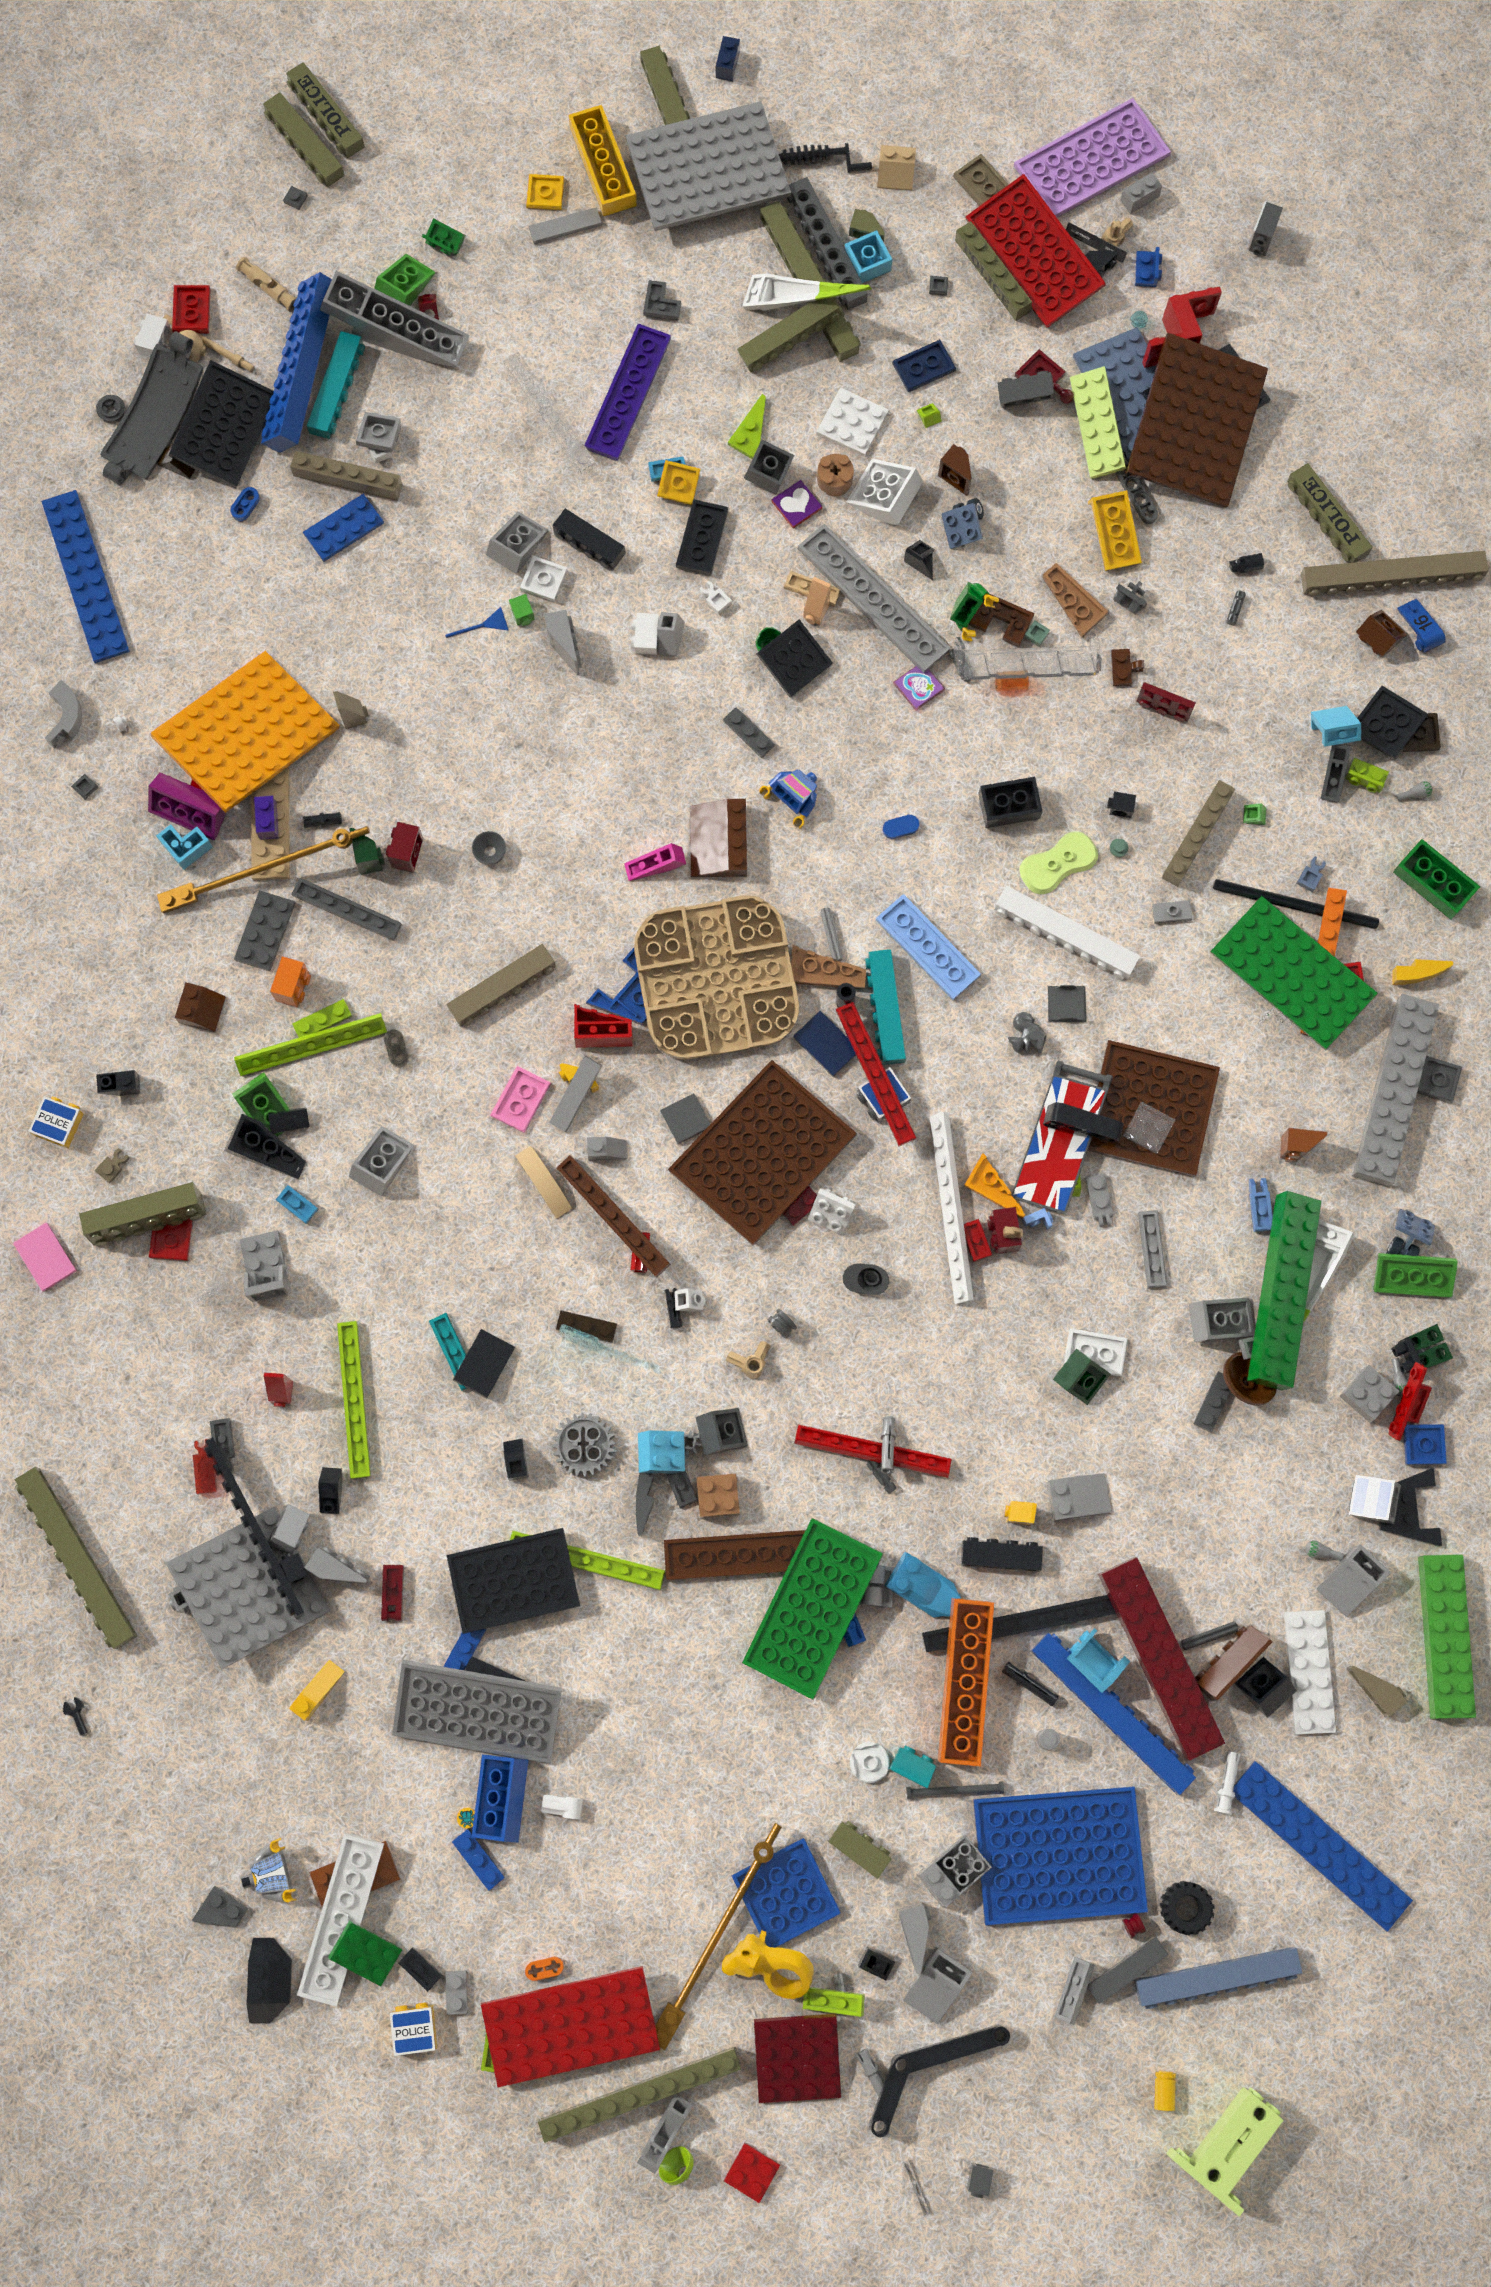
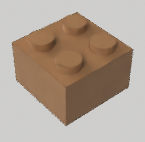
M736 1473L697 1477L700 1519L740 1515Z

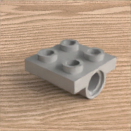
M878 1565L860 1605L892 1608L893 1591L884 1585L895 1567Z

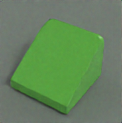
M1262 803L1244 805L1243 823L1265 825L1266 807Z

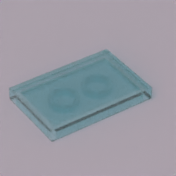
M561 1325L559 1332L564 1340L594 1352H600L601 1345L597 1337L567 1325Z

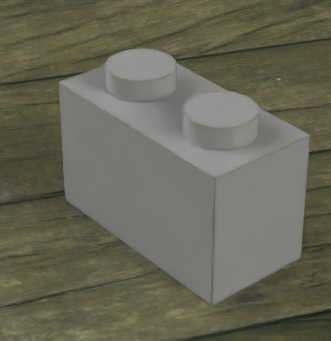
M1150 173L1123 189L1120 201L1131 214L1158 198L1161 193L1162 184L1153 173Z
M288 1504L279 1516L269 1538V1545L286 1554H289L293 1549L297 1550L302 1541L300 1535L308 1528L309 1522L307 1520L310 1514Z

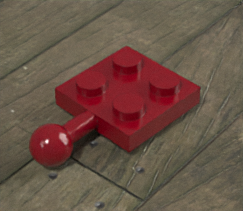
M1040 349L1015 372L1017 379L1025 374L1033 376L1041 371L1051 372L1054 389L1060 395L1061 402L1069 404L1074 399V394L1070 389H1063L1057 384L1066 371Z

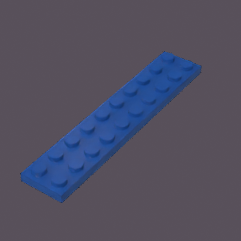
M77 490L42 500L41 502L94 663L130 652Z
M1256 1761L1251 1764L1234 1785L1233 1792L1237 1800L1386 1932L1389 1931L1413 1901Z

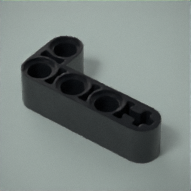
M1054 1102L1047 1106L1043 1125L1053 1129L1064 1127L1111 1143H1119L1124 1123L1074 1106Z

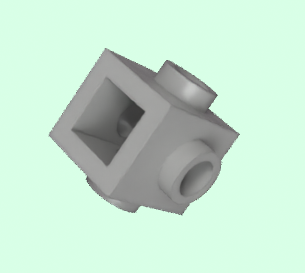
M178 1586L173 1588V1592L168 1594L171 1599L169 1600L170 1605L174 1611L188 1614L191 1611L187 1603L183 1601V1596Z

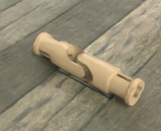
M242 257L236 264L237 271L247 275V279L260 287L277 303H282L289 312L294 310V302L297 297L290 295L286 288L272 277H269L257 265L251 264L247 257Z

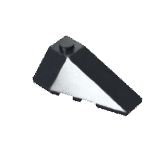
M241 1114L224 1149L225 1152L296 1179H299L306 1163L296 1152L268 1130L263 1123L244 1114Z

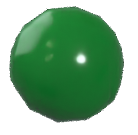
M766 627L761 630L755 641L757 651L759 652L779 636L781 632L774 627Z

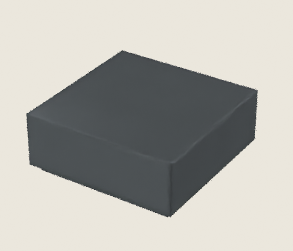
M930 276L929 294L947 296L948 277Z
M86 774L81 776L71 786L84 800L98 788Z

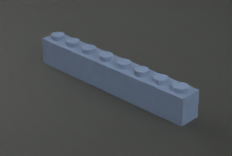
M1289 1947L1135 1979L1134 1982L1139 2005L1145 2006V2009H1152L1158 2007L1157 2003L1165 2002V2005L1178 2003L1177 1999L1181 1998L1190 2001L1198 1999L1197 1995L1205 1994L1206 1997L1217 1995V1991L1225 1990L1226 1993L1238 1990L1237 1987L1245 1985V1988L1257 1987L1259 1982L1265 1981V1984L1276 1983L1278 1978L1285 1977V1980L1298 1978L1297 1974H1302L1297 1948Z

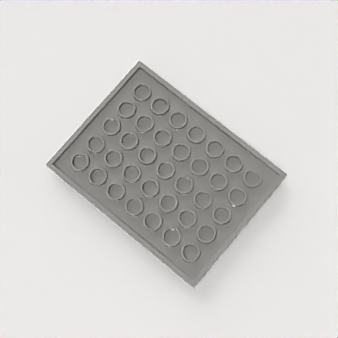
M761 101L625 135L654 231L791 197V190Z

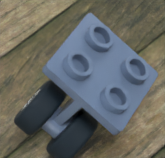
M970 499L965 506L963 503L955 504L952 510L942 513L950 549L983 539L979 520L983 518L984 510L979 499Z
M1400 1209L1395 1229L1407 1234L1408 1237L1405 1243L1402 1238L1394 1237L1386 1254L1418 1256L1420 1247L1411 1244L1415 1238L1430 1246L1433 1241L1435 1225L1427 1219L1415 1216L1411 1211Z

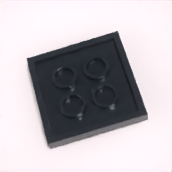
M800 619L756 653L789 697H792L833 664Z
M1382 685L1357 717L1361 723V740L1391 759L1396 760L1429 717V714Z

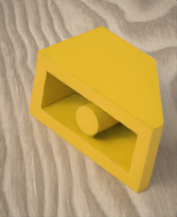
M1011 1501L1009 1505L1005 1506L1004 1517H1007V1522L1031 1526L1035 1521L1037 1503Z

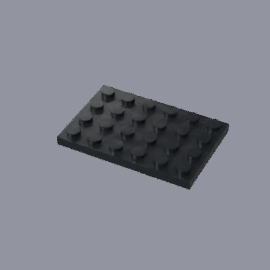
M210 360L168 456L236 489L266 421V415L271 405L270 398L274 391Z
M564 1528L446 1555L462 1634L581 1607Z

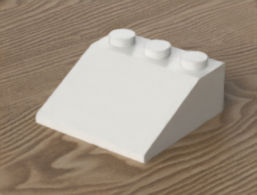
M872 459L846 503L882 522L898 525L920 489L923 480L916 468Z

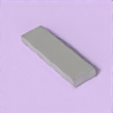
M597 207L530 225L529 230L533 243L537 244L602 226Z
M584 1056L549 1123L564 1132L568 1131L603 1065Z
M1158 1210L1138 1212L1147 1289L1167 1287Z

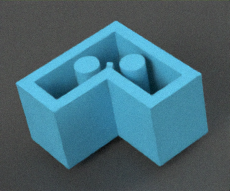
M170 824L156 835L160 843L183 870L213 848L210 841L198 827L182 838Z

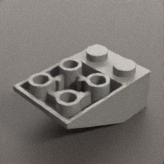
M566 610L544 614L550 645L575 674L579 675L578 668H582L572 617L567 616Z
M1359 1544L1354 1546L1317 1587V1590L1347 1617L1389 1575L1390 1571Z
M317 1547L304 1567L320 1579L326 1581L372 1584L368 1580L370 1575L360 1569L353 1570L354 1565L343 1558L338 1560L336 1558L338 1554L326 1547L323 1549Z
M964 1835L928 1864L917 1876L943 1908H946L992 1867L969 1838Z
M935 1947L903 2001L938 2024L963 1989L972 1971Z

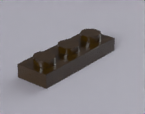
M560 1310L556 1330L613 1343L617 1323Z

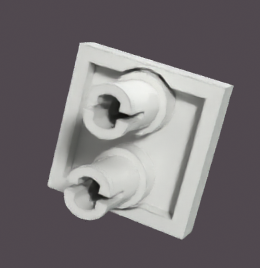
M820 1188L808 1220L843 1235L856 1204L853 1203L852 1199L847 1201L848 1197L841 1198L836 1196L834 1191L829 1193L830 1189L823 1190Z

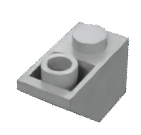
M661 612L657 627L660 655L676 657L678 655L685 624L678 613Z

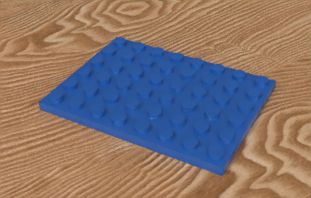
M1135 1786L973 1799L977 1848L992 1867L980 1877L985 1925L1148 1912Z

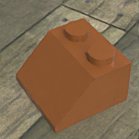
M1288 1128L1281 1136L1280 1158L1285 1159L1286 1162H1297V1160H1300L1320 1144L1327 1136V1132Z

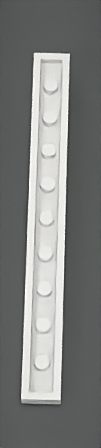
M941 1112L930 1116L954 1303L963 1304L974 1301L949 1112Z

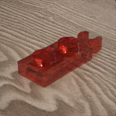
M195 1441L194 1447L198 1451V1454L193 1455L196 1494L217 1492L216 1473L213 1469L215 1463L212 1458L206 1456L204 1451L206 1446L200 1448L199 1441Z

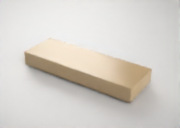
M790 571L784 589L808 597L813 579ZM831 586L829 602V605L835 607L841 593L834 586Z

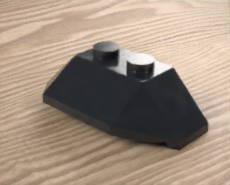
M253 1938L248 1960L246 2000L249 2023H271L291 2001L292 1959L275 1938Z

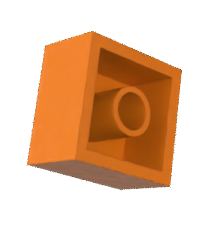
M282 956L270 990L276 1002L297 1008L299 1003L303 1002L305 997L304 987L309 985L311 975L304 962Z

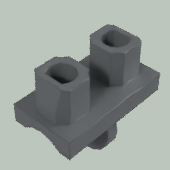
M1139 581L1135 585L1130 582L1127 587L1132 589V592L1118 584L1113 600L1122 605L1128 597L1132 602L1127 609L1136 615L1142 607L1145 608L1147 605L1145 600L1136 595L1137 593L1141 596L1145 594V591L1141 589L1143 583Z

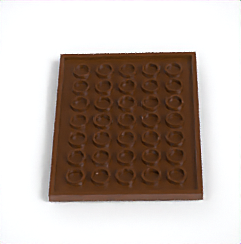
M1167 333L1126 474L1227 508L1231 500L1268 368Z
M771 1060L669 1167L668 1171L754 1246L856 1137L857 1133Z

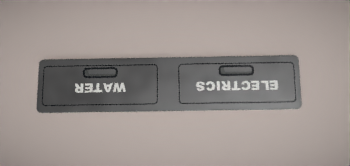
M1068 222L1066 231L1071 237L1098 251L1118 252L1116 260L1124 263L1127 255L1126 251Z

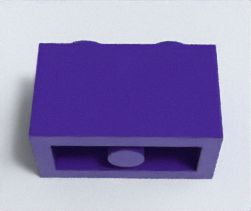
M274 796L254 797L256 834L260 840L279 839L277 802Z

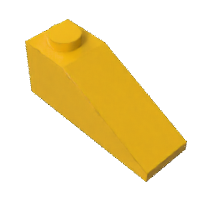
M328 1660L299 1694L289 1709L304 1721H308L345 1671L331 1660Z

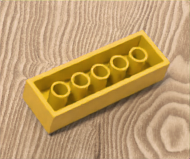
M598 105L569 114L570 130L603 217L636 207V193L603 106Z

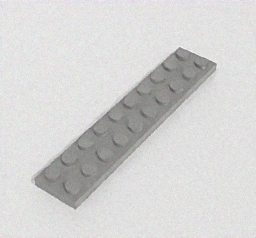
M825 524L798 545L797 549L923 673L950 652L951 648Z

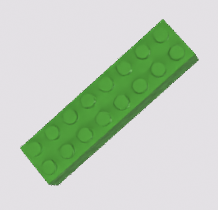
M1463 1555L1419 1556L1418 1565L1430 1719L1476 1718Z

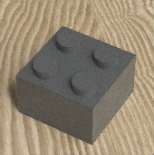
M761 440L744 479L777 494L794 455L765 440Z

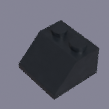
M1262 1657L1234 1683L1267 1718L1297 1691L1290 1679L1265 1657Z

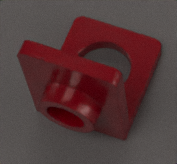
M436 294L418 296L419 311L424 313L430 309L435 314L433 318L439 320Z

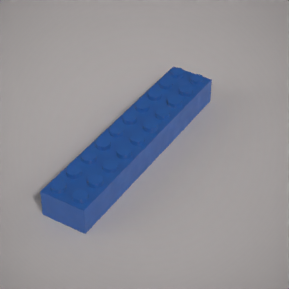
M321 272L301 281L298 286L299 292L294 302L295 308L290 318V328L286 334V345L282 350L283 357L278 366L279 373L274 382L275 389L270 398L271 405L266 415L265 428L262 431L261 444L279 453L299 443L330 315L320 311L332 279Z

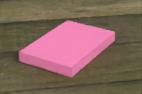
M517 1066L490 1116L525 1133L551 1082Z
M47 1222L13 1243L43 1292L77 1271Z

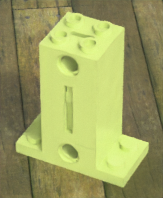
M1244 2087L1240 2090L1191 2157L1180 2148L1174 2150L1171 2147L1166 2153L1239 2217L1244 2211L1240 2206L1242 2202L1231 2191L1284 2121L1279 2117L1281 2112L1269 2102L1264 2104L1262 2102L1264 2098L1251 2087L1249 2090ZM1259 2108V2113L1254 2116L1255 2110ZM1214 2169V2173L1208 2176L1209 2172Z

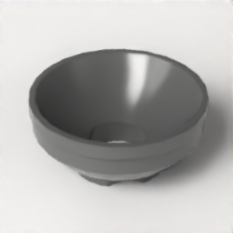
M482 832L476 836L472 843V853L480 863L494 865L503 859L506 853V843L502 836L496 832ZM489 846L494 847L496 850L495 854L492 856L485 855V848Z

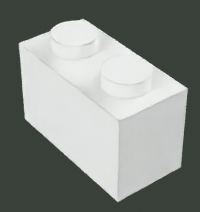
M150 314L146 315L145 320L141 322L139 335L134 340L138 353L151 356L156 344L164 346L171 329L167 319Z
M637 613L636 619H633L632 630L635 631V637L632 636L631 648H634L635 654L657 655L659 614Z

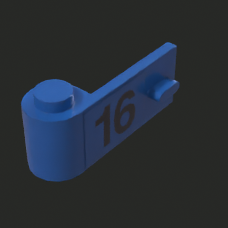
M1417 598L1397 607L1399 613L1417 634L1415 644L1419 651L1422 650L1425 653L1446 642L1443 630Z

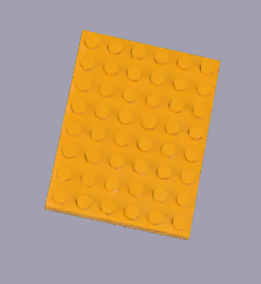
M264 651L152 731L151 737L226 813L339 729V724Z

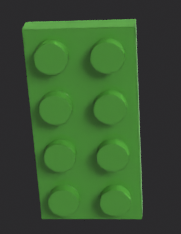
M1378 1253L1373 1290L1374 1292L1452 1297L1458 1261L1455 1258Z

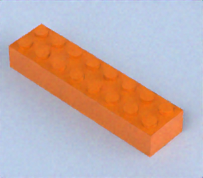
M951 1598L938 1761L940 1763L981 1767L994 1602Z

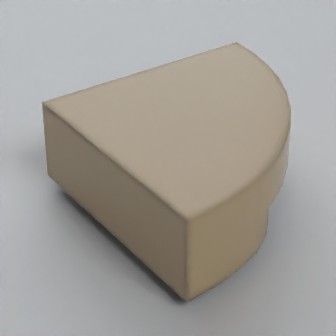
M1005 1226L1003 1237L1022 1238L1023 1230Z

